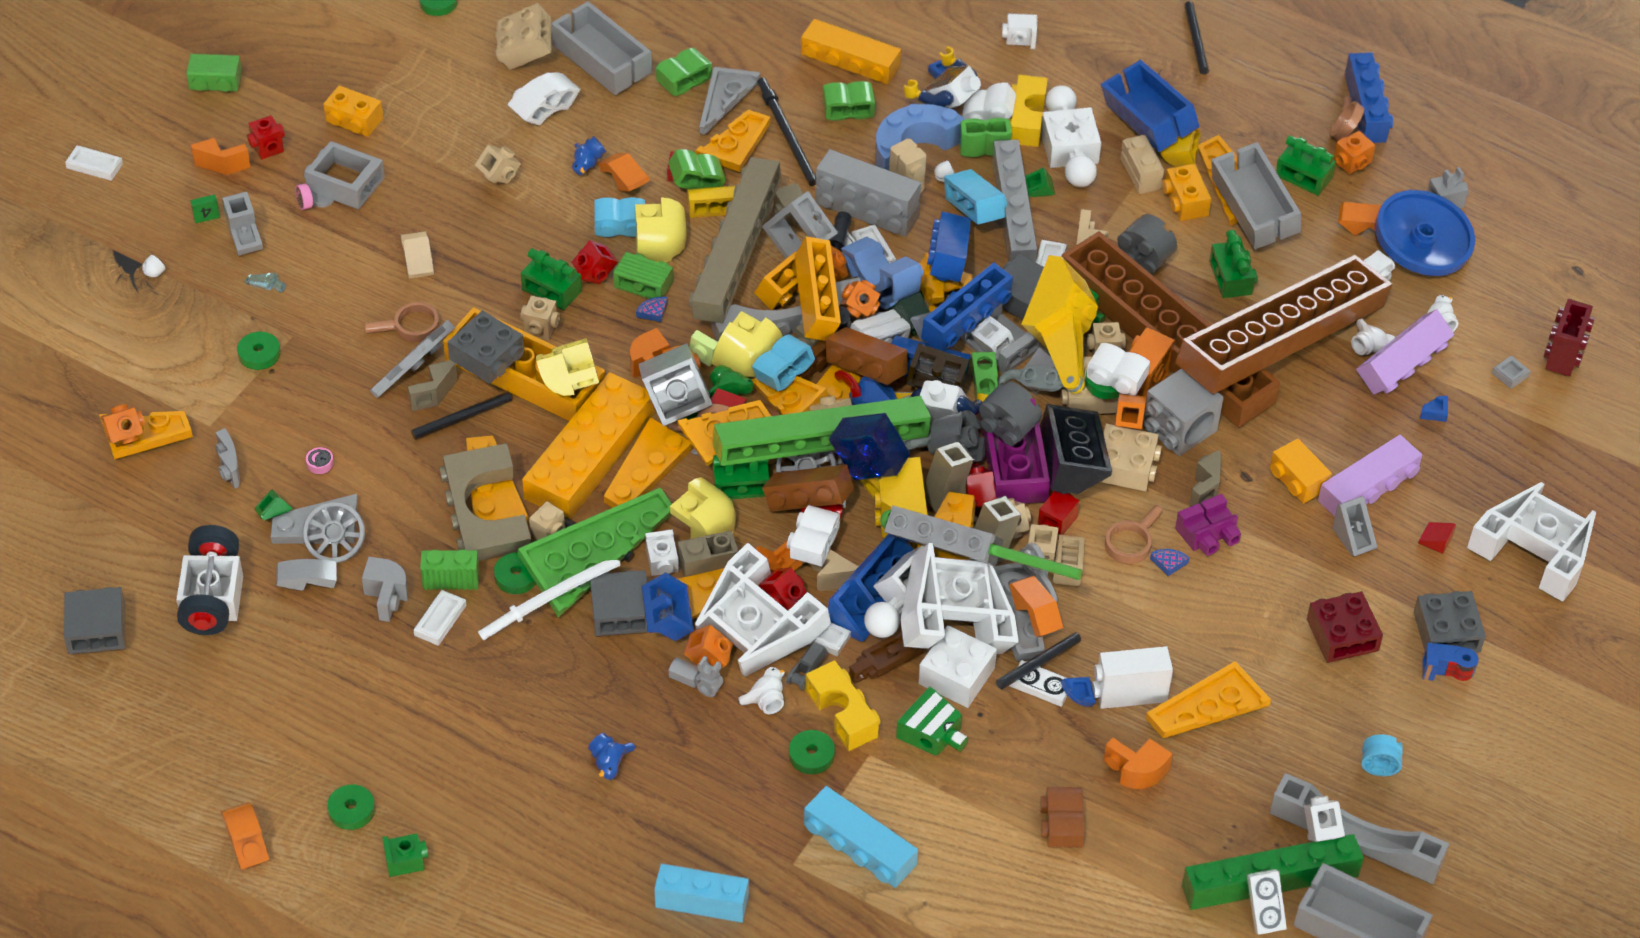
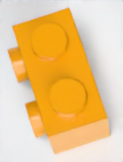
M339 85L323 104L326 122L369 137L383 120L382 102L380 100Z
M1190 164L1168 168L1165 180L1162 181L1164 193L1168 194L1171 209L1177 213L1179 220L1185 221L1209 216L1211 197L1196 165Z
M797 251L768 273L754 292L770 310H774L779 305L784 307L793 298L792 294L795 291L799 293L795 263Z
M1299 439L1273 451L1270 470L1276 478L1280 479L1288 487L1289 492L1293 496H1296L1303 504L1319 496L1321 484L1329 480L1332 473Z

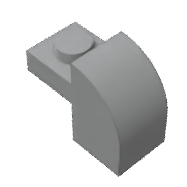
M248 192L223 197V208L227 226L238 256L262 250L263 245L255 224L254 210Z
M368 557L362 576L364 595L379 597L377 601L379 620L390 622L393 611L397 612L400 600L408 601L405 572L394 561Z

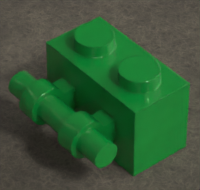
M1289 135L1286 140L1288 147L1278 158L1276 173L1279 178L1319 196L1333 179L1336 165L1334 155L1328 153L1326 148L1321 146L1317 148L1307 143V140L1302 137L1296 138Z
M1229 230L1226 232V242L1212 244L1209 260L1222 299L1252 295L1254 284H1257V272L1250 265L1249 251L1245 250L1241 237L1236 234V231Z
M531 248L527 256L533 260L521 271L522 290L536 297L556 301V307L564 311L582 292L581 274L577 273L576 269L570 267L568 262L562 259L556 260L550 257L546 251H538Z
M713 455L714 486L726 493L730 499L765 497L762 487L769 480L768 459L721 466L717 455Z

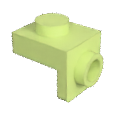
M696 330L691 336L689 348L693 354L698 355L702 363L710 367L718 342Z

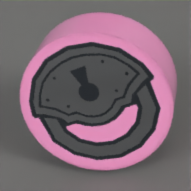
M306 183L296 185L295 192L300 209L312 208L313 198L309 186Z
M323 447L310 450L306 455L308 470L314 474H324L330 471L334 465L331 451Z

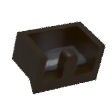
M918 344L910 364L906 384L922 388L925 381L938 380L944 384L961 388L969 360Z

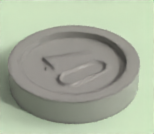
M311 191L313 205L316 207H327L334 202L333 198Z

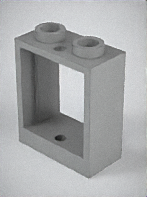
M330 141L319 152L313 163L306 167L304 178L311 191L360 209L384 180L383 160ZM333 163L361 172L352 184L325 175Z
M808 191L787 205L762 226L785 259L797 251L802 244L784 219L789 213L793 215L808 237L830 240L838 233Z

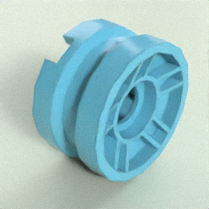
M1380 734L1368 737L1363 741L1361 765L1363 769L1376 776L1397 774L1402 768V743H1397V738L1390 735Z

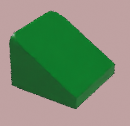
M1044 167L1025 176L1028 197L1055 195L1052 177Z
M272 489L258 503L254 510L263 520H267L286 513L293 508Z

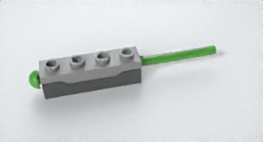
M892 506L891 510H886L880 517L881 526L885 529L884 532L896 538L924 546L928 543H933L934 549L996 566L998 557L1076 580H1080L1083 574L1082 569L1002 547L1004 539L994 534L897 506Z

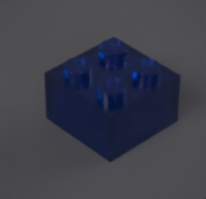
M886 413L842 418L829 438L844 465L847 464L853 480L897 476L910 455Z

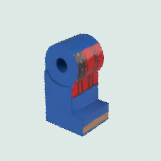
M1427 642L1422 657V680L1434 681L1435 675L1453 676L1457 680L1467 681L1474 675L1479 660L1478 655L1469 648Z

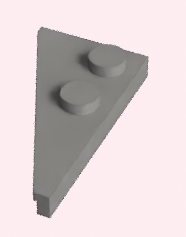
M714 67L699 126V134H706L758 84L760 72Z
M449 320L445 321L384 376L370 392L378 398L409 369L414 372L425 362L422 357L426 353L431 356L442 346L440 341L455 327Z

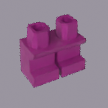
M1223 494L1201 502V505L1198 503L1178 512L1175 529L1193 551L1201 549L1206 556H1209L1219 550L1220 543L1218 541L1221 539L1228 546L1240 542L1241 532L1237 527L1238 516L1236 514L1232 515L1226 507L1227 500Z

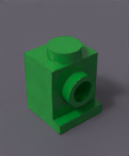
M418 833L388 839V836L382 837L389 877L424 870L423 859L428 858L425 840L419 841Z

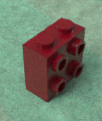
M1567 299L1565 308L1559 307L1555 322L1559 323V325H1553L1548 339L1553 341V344H1547L1543 356L1548 359L1545 369L1571 377L1573 368L1580 367L1584 353L1579 352V350L1584 351L1586 349L1590 335L1585 334V332H1591L1595 320L1594 317L1590 316L1593 309L1592 305Z
M1362 591L1345 593L1329 599H1318L1310 603L1307 621L1327 663L1379 651L1383 633Z

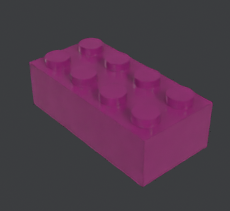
M1034 398V399H1030V401L1032 402V404H1033L1034 407H1035V406H1036L1035 398ZM1039 422L1014 446L1007 445L994 432L989 433L982 427V437L985 438L987 467L988 470L993 471L996 499L1006 496L1007 499L1014 498L1015 501L1021 503L1045 502L1048 499L1050 479Z

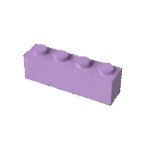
M1438 309L1421 316L1356 368V370L1373 395L1384 391L1385 394L1389 393L1398 386L1397 381L1400 378L1404 380L1415 373L1413 368L1416 365L1420 367L1431 360V353H1438L1449 345L1447 340L1455 334Z
M1398 435L1322 483L1318 502L1334 516L1338 504L1359 496H1364L1366 504H1372L1378 500L1380 495L1388 490L1393 491L1405 479L1413 478L1420 470L1422 454L1404 437Z

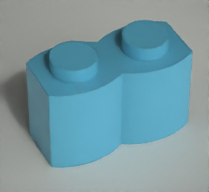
M635 197L621 200L615 198L594 200L595 235L613 237L621 234L623 236L636 237L635 204H645V200Z
M788 334L780 338L770 351L758 357L752 368L757 380L776 391H781L793 382L796 375L806 371L814 362L815 357L810 345Z

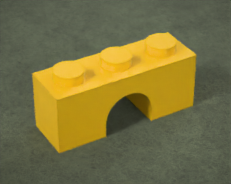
M1018 75L1017 84H1012L1016 98L1012 119L1009 118L1012 131L1011 140H1019V145L1039 147L1048 78Z
M834 660L806 673L805 691L819 711L828 706H840L845 709L835 714L834 732L848 751L878 738L880 718L874 709L868 707L862 691L855 689L852 685L850 676L844 668L841 669Z

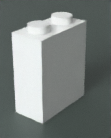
M1168 647L1100 653L1099 663L1094 665L1096 681H1092L1094 698H1098L1100 709L1166 702L1168 700L1173 671Z

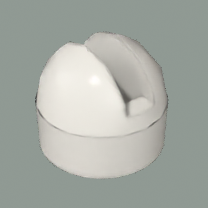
M948 160L937 165L934 171L936 179L940 182H944V176L954 174Z
M150 255L144 261L142 267L144 274L149 277H157L166 269L164 264L154 255Z

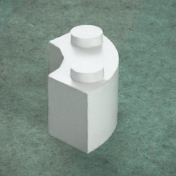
M548 72L533 79L524 87L517 89L508 106L525 121L541 125L552 113L559 110H568L581 89L564 74Z

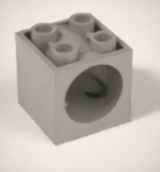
M687 343L638 364L642 380L663 426L712 405L706 384Z
M1180 369L1148 390L1143 426L1148 432L1159 434L1158 439L1163 442L1164 446L1180 457L1218 431L1223 396L1218 392L1215 394L1210 393L1183 369Z

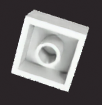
M947 625L944 629L945 637L933 645L920 664L919 685L926 688L930 686L940 695L968 708L995 669L997 649Z

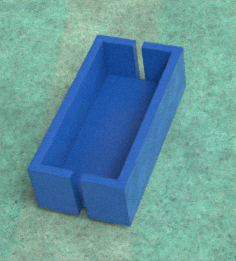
M1141 59L1123 70L1128 93H1126L1122 77L1119 73L1100 84L1106 105L1139 135H1145L1151 146L1158 152L1177 142L1176 137L1183 138L1200 127L1194 105Z

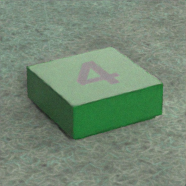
M215 194L190 200L195 224L220 218Z

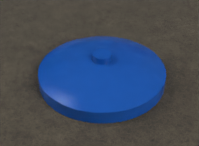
M1422 190L1398 192L1390 196L1382 204L1375 219V233L1383 250L1399 265L1419 274L1442 276L1454 273L1467 263L1475 247L1474 229L1467 216L1454 203L1431 192Z

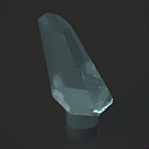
M277 273L250 275L244 281L245 284L269 291L274 288L279 292H283L286 288V284L279 280Z

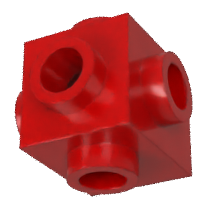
M272 115L248 123L250 133L247 134L249 145L255 149L261 160L284 152L282 138L285 137V132L280 123L277 124Z
M589 240L571 263L577 270V273L581 274L582 281L586 283L590 281L600 285L618 261L606 245Z
M792 567L776 569L759 584V587L787 611L807 593L803 580L794 572Z

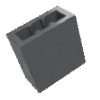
M1018 254L1012 261L1006 263L1003 269L1013 276L1012 296L1006 304L1002 305V309L1022 320L1024 319L1043 271V266L1021 254Z
M482 310L448 341L449 359L490 384L497 377L502 376L514 361H518L524 353L523 334Z
M646 570L604 573L590 580L595 636L648 632L642 586L647 583Z
M121 587L64 592V640L68 654L126 649L125 600Z
M1454 591L1444 594L1430 593L1417 597L1413 613L1424 650L1427 642L1469 648L1476 653L1481 652L1486 635L1472 591Z

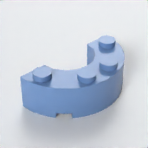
M911 104L892 112L882 121L877 130L876 166L889 170L891 146L907 138L912 139L916 144L930 143L939 146L944 151L958 145L960 122L966 119L953 109L930 104Z
M864 237L841 248L852 277H859L861 282L866 280L876 286L875 291L881 294L878 298L880 302L878 308L888 309L918 294L921 286V277L924 275L923 269L918 262L905 256L889 264L884 256L885 253L882 245L869 237Z

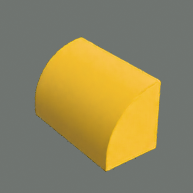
M1200 128L1183 138L1176 137L1177 142L1161 151L1164 160L1175 167L1190 164L1196 165L1198 145L1201 138Z
M735 186L687 189L690 218L726 215L728 202H732L734 198Z

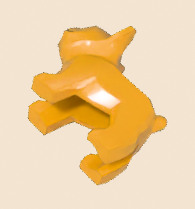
M925 253L919 263L924 273L921 277L920 291H922L925 300L930 305L929 312H932L945 302L952 291H959L973 277L972 274L963 272L960 282L939 280L935 276L930 275L931 265H927L929 254Z

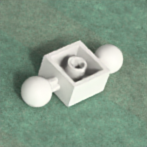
M1056 86L1046 96L1048 112H1043L1041 136L1050 168L1065 167V176L1070 184L1076 187H1086L1096 177L1097 169L1095 164L1099 163L1101 140L1091 108L1075 109L1077 97L1074 91L1067 86Z
M923 545L905 554L873 586L885 600V602L874 603L865 613V627L873 636L885 638L897 631L902 616L912 558L914 554L924 547Z

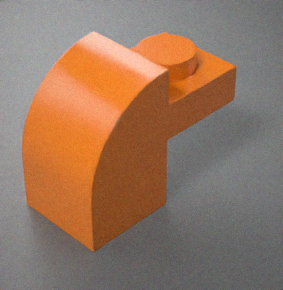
M657 328L641 334L630 346V370L633 378L641 375L639 363L662 354L661 350L670 348V344Z
M1119 393L1115 426L1141 430L1146 397Z
M1112 738L1106 744L1103 761L1111 769L1121 772V785L1131 789H1146L1156 785L1170 771L1173 753L1150 738L1136 753L1115 738Z
M250 802L220 811L241 870L270 860L258 819Z

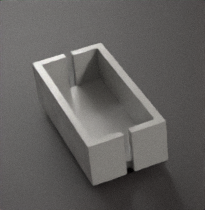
M589 1L571 11L572 28L571 15L568 13L551 23L552 45L614 95L631 86L632 80L636 83L652 73L651 51Z
M1258 142L1237 149L1238 170L1236 171L1233 152L1212 159V179L1254 250L1275 242V237H1279L1281 240L1301 232V212Z
M829 149L816 168L817 187L815 201L818 205L837 212H848L853 218L871 225L875 224L880 228L905 237L919 218L921 182L831 149Z
M1323 863L1311 884V888L1309 887L1298 907L1294 926L1318 938H1425L1433 915Z

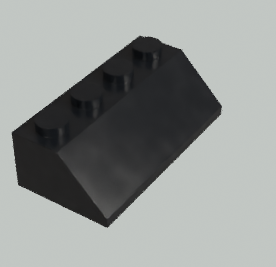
M1047 404L1040 424L1051 490L1062 494H1079L1112 475V468L1098 412Z

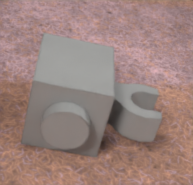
M1457 167L1454 174H1450L1447 169L1441 177L1430 179L1427 192L1440 195L1454 203L1458 208H1462L1465 205L1469 190L1466 182L1462 181L1464 179L1463 171L1460 167Z

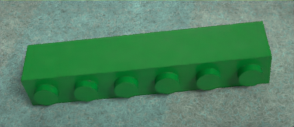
M1349 834L1339 838L1314 841L1187 866L1184 870L1182 889L1190 910L1250 899L1248 874L1276 869L1279 871L1281 892L1311 887L1323 863L1354 878L1359 877L1364 857L1355 835Z

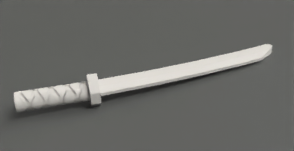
M619 560L603 561L549 588L518 607L512 605L509 607L511 611L479 630L478 633L484 641L515 620L518 622L522 621V617L569 590L619 567L621 563Z

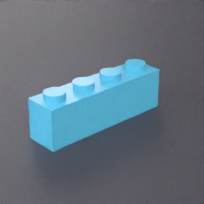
M826 786L804 808V825L812 834L820 835L828 841L832 848L837 851H843L851 857L855 864L873 872L879 881L888 883L896 888L917 866L918 849L829 787Z

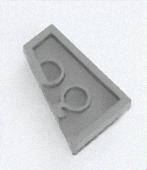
M357 494L291 510L273 517L271 529L272 544L304 543L303 526L312 510L327 502H342L357 511ZM327 507L331 520H336L339 507ZM344 509L340 522L345 523L353 518L354 515L347 509ZM322 510L317 512L312 518L325 525L327 523ZM356 522L348 526L346 531L355 532ZM309 523L308 536L322 532V529ZM345 537L344 540L347 543H354L355 537ZM324 539L312 540L309 543H323Z

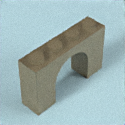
M959 442L936 449L924 485L925 499L936 513L948 492L966 494V481L974 459ZM1004 496L983 503L979 517L977 518L974 514L972 528L1004 539L1002 547L1009 548L1021 514ZM998 557L997 563L1005 559Z
M507 443L444 455L443 466L439 467L442 483L447 482L449 489L445 490L447 506H453L454 514L450 515L453 531L458 530L460 538L456 539L457 549L478 550V560L482 561L518 552V548L530 544L531 537L525 515L500 520H484L471 513L466 505L468 496L476 488L486 484L513 479V465Z

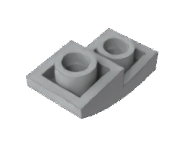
M224 428L215 432L218 443L215 445V449L221 464L218 467V471L224 481L229 480L234 489L240 487L237 455L233 441Z
M295 559L278 562L276 566V586L304 591L306 583L334 588L337 581L336 561Z

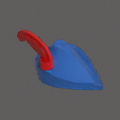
M843 370L835 372V379L837 381L843 380L851 387L849 398L852 405L897 399L889 385L865 376L861 378L858 385L848 372Z

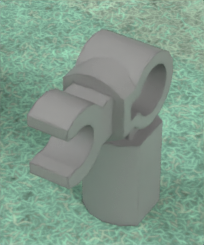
M706 656L702 658L698 666L676 658L669 668L670 678L693 688L697 686L698 690L708 697L715 696L724 682L719 672L722 668L720 662L717 661L712 666L708 663Z

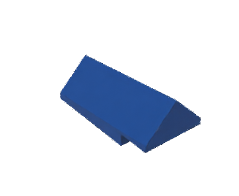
M890 534L881 541L829 599L828 612L831 623L851 631V637L859 642L864 641L870 633L865 627V613L874 603L885 602L873 586L905 554L914 550L908 541L896 538Z

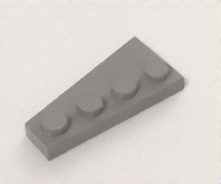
M1020 563L993 566L1015 615L1019 642L1011 647L1016 661L1032 659L1045 651L1043 636L1035 637L1028 610H1016L1009 583L1027 578L1030 575Z

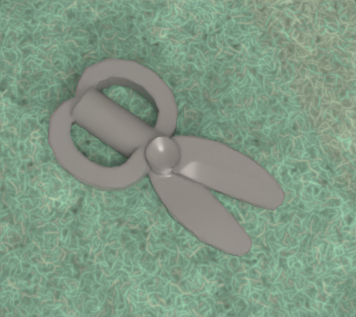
M1033 542L1020 549V552L1044 558L1041 549ZM1022 564L1026 572L1030 576H1035L1057 602V595L1047 577L1048 571Z

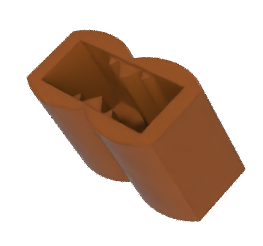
M1047 787L1046 796H1041L1040 812L1046 813V820H1042L1041 836L1047 838L1048 847H1083L1084 814L1082 787Z

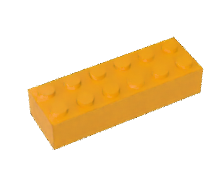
M473 307L443 340L445 361L450 360L448 341L477 316L481 310ZM498 319L523 334L524 353L518 361H514L504 374L497 377L491 384L570 421L605 378V370L595 365L599 383L574 390L575 395L554 393L545 385L540 375L536 356L539 354H549L552 352L551 349L556 346ZM456 364V367L469 372L468 370Z
M609 372L523 477L524 499L539 507L547 501L564 511L565 517L572 519L646 426L650 417L652 418L655 414V407L647 389Z

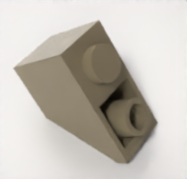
M732 530L678 542V560L683 577L722 569L739 552Z

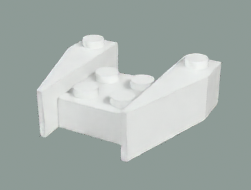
M1540 482L1487 510L1474 525L1467 548L1491 561L1507 541L1510 540L1549 562L1545 568L1539 589L1563 602L1574 589L1579 579L1596 512L1592 510L1586 519L1541 495L1545 484Z
M749 543L728 561L695 623L697 630L707 625H712L744 653L738 660L741 674L744 677L812 643L831 624L828 608L808 592L787 611L758 587L771 574L768 559Z
M928 543L913 555L901 616L904 647L928 649L945 637L943 619L974 622L976 639L996 648L997 654H1003L1019 642L1015 615L992 565L972 559L969 561L937 558L934 556L933 543Z

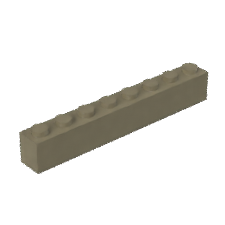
M750 157L747 167H743L740 184H736L734 198L732 202H728L726 217L720 221L719 234L713 238L712 251L710 255L705 257L703 273L698 274L695 292H691L689 296V307H692L693 319L724 323L781 182L780 161Z

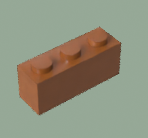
M845 327L826 338V362L888 385L907 374V349Z
M847 464L777 472L762 487L770 512L807 508L808 505L817 507L843 504L855 489Z

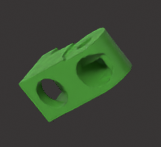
M972 352L970 371L973 377L975 400H977V393L990 395L998 386L995 352ZM982 359L990 361V363L977 364Z

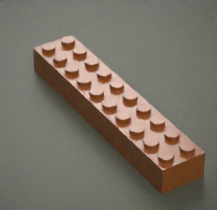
M1100 231L1061 255L1087 282L1088 287L1098 294V309L1113 322H1119L1120 328L1133 339L1137 335L1141 336L1147 327L1175 340L1170 367L1173 373L1181 369L1175 362L1183 339L1211 326L1201 315ZM1262 369L1218 392L1223 396L1221 414L1240 428L1276 403L1280 381L1268 371Z
M1353 255L1183 339L1175 364L1210 393L1215 394L1356 322L1358 319L1383 308L1392 283L1358 256Z

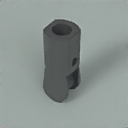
M813 642L799 662L789 672L786 683H794L803 691L805 689L806 673L817 669L828 654L826 648Z

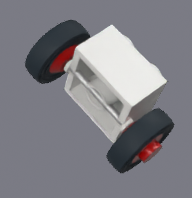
M204 525L192 531L188 541L190 555H183L177 594V620L182 628L191 633L213 635L223 631L228 621H237L243 572L240 556H237L239 551L237 535L230 529L222 526Z

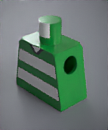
M930 686L897 721L896 738L932 755H939L947 745L960 752L964 749L969 739L960 732L961 713Z

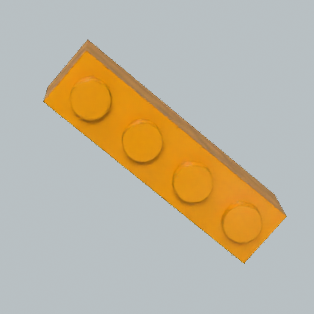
M813 19L801 36L802 55L887 85L901 66L900 48L817 19Z
M806 236L795 254L805 338L826 341V338L833 335L841 323L830 240Z

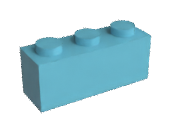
M972 169L944 176L946 200L976 224L1005 218V208L1007 206L1005 195Z
M661 864L655 885L656 908L743 923L749 898V879Z

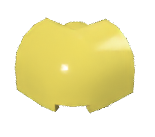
M662 197L661 204H635L636 254H642L647 259L656 262L672 261V258L680 254L682 250H685L687 229L684 207L678 201Z
M741 311L733 323L730 322L721 335L711 364L716 367L725 365L735 372H740L745 377H755L752 368L754 362L763 353L770 351L783 335L779 328L766 317L761 322Z
M587 338L552 348V352L549 354H539L536 356L540 375L545 385L554 393L575 395L574 390L599 383Z
M702 477L695 478L689 482L688 491L670 506V513L690 527L691 539L731 530L732 533L735 532L736 512L732 500L726 493Z

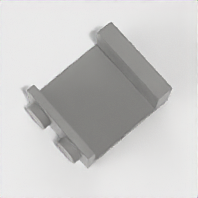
M1002 304L994 309L990 316L1010 330L1015 340L999 352L998 362L996 361L997 369L1004 373L1016 368L1034 355L1038 347H1042V344L1029 331L1027 333L1005 317L1002 314ZM983 318L981 321H979V322L976 324V326H977L979 323L983 322L985 319ZM966 332L961 336V341L975 352H986L976 344L971 332Z

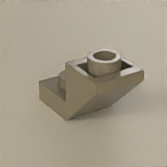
M449 360L428 365L430 382L408 386L409 403L412 411L439 405L457 381L455 362Z
M1218 450L1209 456H1203L1198 461L1195 480L1198 483L1191 490L1189 506L1198 503L1201 505V502L1218 495L1221 468V452Z

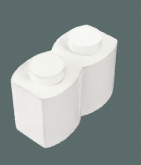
M997 83L990 86L987 90H977L964 102L962 117L964 119H982L985 121L991 118L1009 119L1013 115L1016 93L1008 83Z
M1101 343L1088 363L1087 377L1098 385L1112 386L1119 393L1136 395L1149 374L1150 361L1139 354L1125 352L1115 345Z
M810 505L807 506L804 513L800 512L796 522L797 529L795 533H790L787 541V548L790 549V558L822 567L839 530L840 514Z

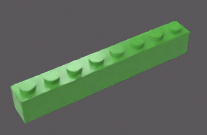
M916 396L714 424L712 445L720 465L725 466L924 438L929 435L931 416L922 397Z

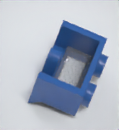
M665 572L642 586L648 633L659 632L677 641L694 631L687 584Z

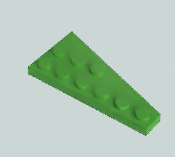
M660 487L518 548L517 555L541 592H544L603 561H621L624 559L627 552L635 549L645 539V533L653 532L672 515L670 513L672 503ZM590 580L548 602L558 618L591 588Z

